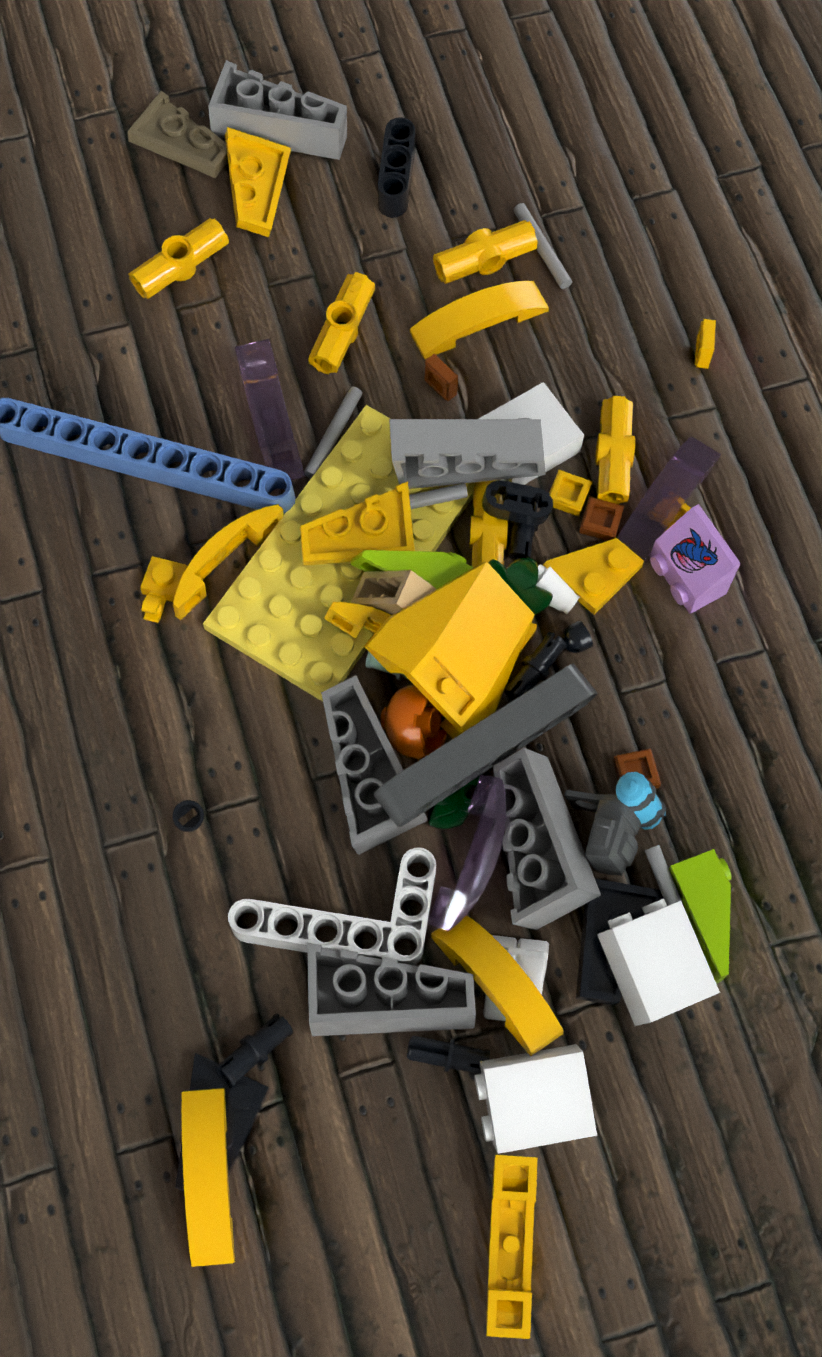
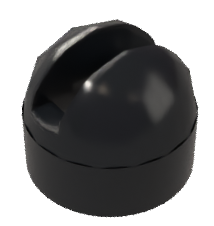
M579 620L564 629L562 639L566 642V649L569 652L580 653L593 647L590 633L582 621Z
M182 801L174 808L172 815L173 823L180 831L193 832L202 825L204 811L200 804L195 801ZM194 809L198 814L182 826L178 820Z

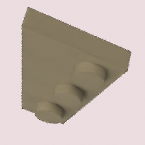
M162 90L128 130L129 142L213 178H216L228 163L226 142L205 125H197L190 119L189 112L182 107L177 108L170 103L169 96Z

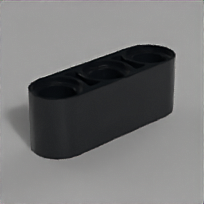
M403 117L394 118L386 125L378 178V207L383 215L390 218L402 216L407 211L413 172L415 126L412 121Z

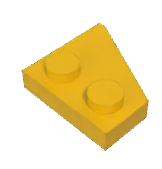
M615 538L547 560L543 566L547 569L551 567L570 586L574 593L580 596L578 602L595 615L642 568L644 560L619 539Z

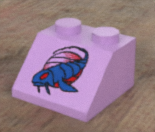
M699 504L692 507L655 540L650 554V562L653 569L659 576L663 575L670 585V591L674 600L679 605H684L689 614L726 595L741 564Z

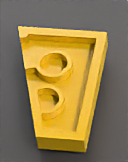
M227 127L225 141L236 227L269 237L291 148Z
M408 481L397 485L395 489L386 493L364 499V502L345 510L339 509L301 525L304 566L351 562L356 555L364 550L415 551Z

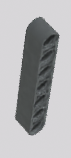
M570 664L388 780L374 793V797L396 826L402 827L582 709L598 693L575 664Z

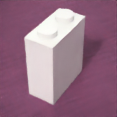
M544 382L479 418L541 419L545 472L581 452L584 434ZM539 476L503 480L525 485Z
M661 899L642 907L644 915L632 919L629 912L607 921L610 929L597 934L635 1026L651 1023L720 993L681 901L667 906L665 900Z
M577 1044L541 1050L532 1056L524 1053L479 1061L481 1074L474 1075L478 1099H486L488 1111L487 1116L481 1117L483 1133L486 1142L493 1141L498 1154L597 1136L584 1053Z

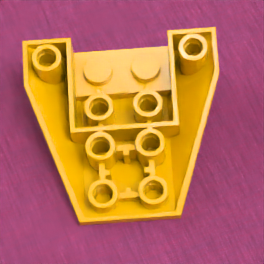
M483 562L390 616L364 647L389 673H403L445 717L440 726L454 739L495 713L535 614L488 562Z

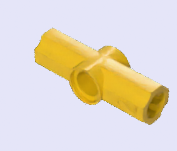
M209 218L184 236L175 235L167 238L162 244V251L128 273L129 279L136 291L143 298L149 299L175 280L186 281L195 274L198 264L229 244L228 236L224 232L222 225L215 218Z
M526 220L494 232L487 228L479 229L469 235L465 243L433 255L436 274L441 283L444 282L445 284L478 271L482 275L493 274L501 269L507 260L537 249L538 241L535 229L530 221L527 222Z
M358 272L347 274L335 302L328 306L326 321L308 358L309 364L314 366L317 371L328 375L330 373H337L349 345L356 340L359 323L375 291V283L367 275Z
M612 396L602 401L601 426L596 445L595 464L599 465L597 499L615 504L628 502L631 480L630 468L633 466L635 453V436H632L633 402L627 400L625 396Z
M493 481L475 482L473 493L474 512L470 520L469 548L472 549L473 568L492 559L504 565L503 558L504 550H506L508 520L490 516L482 507V498L485 490ZM496 494L497 503L503 504L502 495Z

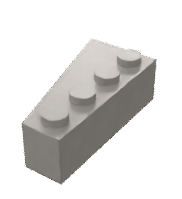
M225 61L208 105L210 128L214 134L221 139H225V132L227 127L290 147L293 152L340 160L347 138L346 105L309 91L305 94L295 92L292 89V85L282 81L278 85L263 80V74L250 70L247 74L237 70L236 64Z
M389 419L392 463L399 485L408 481L409 489L546 475L541 419Z
M355 675L321 692L343 795L345 814L347 815L351 844L356 853L360 855L428 821L425 813H422L404 826L397 827L374 797V793L384 783L404 770L357 676Z
M522 748L494 765L493 771L498 811L504 820L505 835L501 837L503 851L508 853L510 874H506L508 891H512L513 894L512 924L538 930L601 896V893L548 757L527 748Z
M307 943L309 1026L312 1036L473 1029L475 1027L476 1010L473 974L422 964L414 966L399 963L397 959L386 957L378 959L358 955V952L344 949L336 951L322 948V945Z

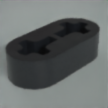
M496 480L487 486L482 498V507L486 513L495 518L528 525H540L548 519L553 508V499L543 489L504 480ZM496 494L502 495L503 504L497 503ZM532 501L538 503L539 512L533 511Z

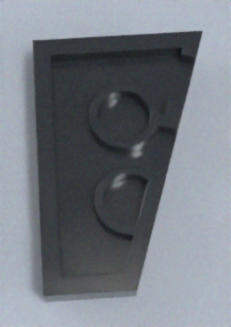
M595 879L601 896L584 905L576 999L616 1005L620 1002L622 994L597 934L610 929L607 921L629 912L632 919L644 915L642 907L664 898L658 889Z
M195 1053L189 1091L225 1089L226 1149L229 1177L270 1088L246 1076H243L230 1088L228 1084L223 1083L215 1072L214 1068L218 1063ZM181 1144L175 1188L184 1192Z

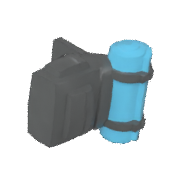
M628 772L620 777L616 785V794H592L566 790L564 795L572 808L596 812L585 855L591 866L598 873L622 876L626 867L631 866L637 854L638 843L635 837L638 835L639 829H653L660 823L662 817L666 816V805L656 795L655 786L651 784L648 778H645L643 774L638 772Z

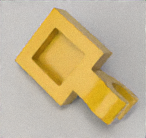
M154 556L151 557L140 586L141 593L146 595L141 608L145 612L144 620L159 623L166 600L174 601L178 584L187 568L186 564Z

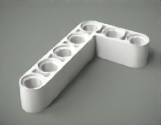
M413 848L403 855L390 922L254 899H241L235 902L228 912V922L234 936L246 943L308 953L307 943L322 945V948L336 951L344 949L358 952V955L382 959V957L397 959L399 963L415 966L423 955L436 875V860L433 854L424 848ZM421 862L428 867L429 872L425 876L415 877L407 869L411 864ZM408 900H415L422 905L423 910L416 916H408L402 912L401 906ZM245 913H253L258 916L257 923L250 929H242L237 926L238 919ZM285 919L294 920L298 924L296 931L288 936L280 935L276 931L278 924ZM323 926H331L337 930V935L330 942H321L315 937L317 930ZM369 932L376 937L377 941L373 947L362 949L355 944V938L360 933ZM410 939L417 948L412 954L403 956L395 951L394 945L398 940Z

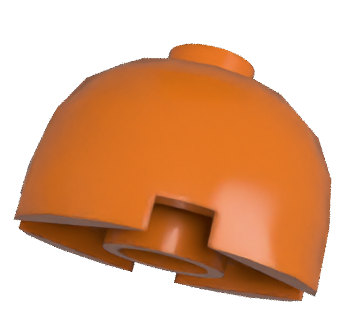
M414 684L399 689L390 699L388 706L382 710L381 726L385 730L393 749L406 757L421 760L443 746L447 736V732L444 729L440 730L441 716L443 715Z

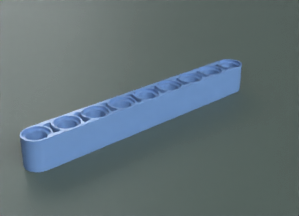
M0 398V438L8 443L257 510L278 504L283 508V514H285L295 504L296 497L291 479L287 473L281 470L19 400ZM14 417L10 422L4 423L8 418ZM47 426L43 431L36 432L40 427ZM80 435L78 439L69 441L71 437ZM114 444L110 449L102 450L104 446ZM140 453H148L142 459H135ZM174 462H182L177 468H168ZM207 471H216L211 477H202ZM241 480H250V483L246 486H236ZM275 489L285 490V492L279 496L270 495V493Z

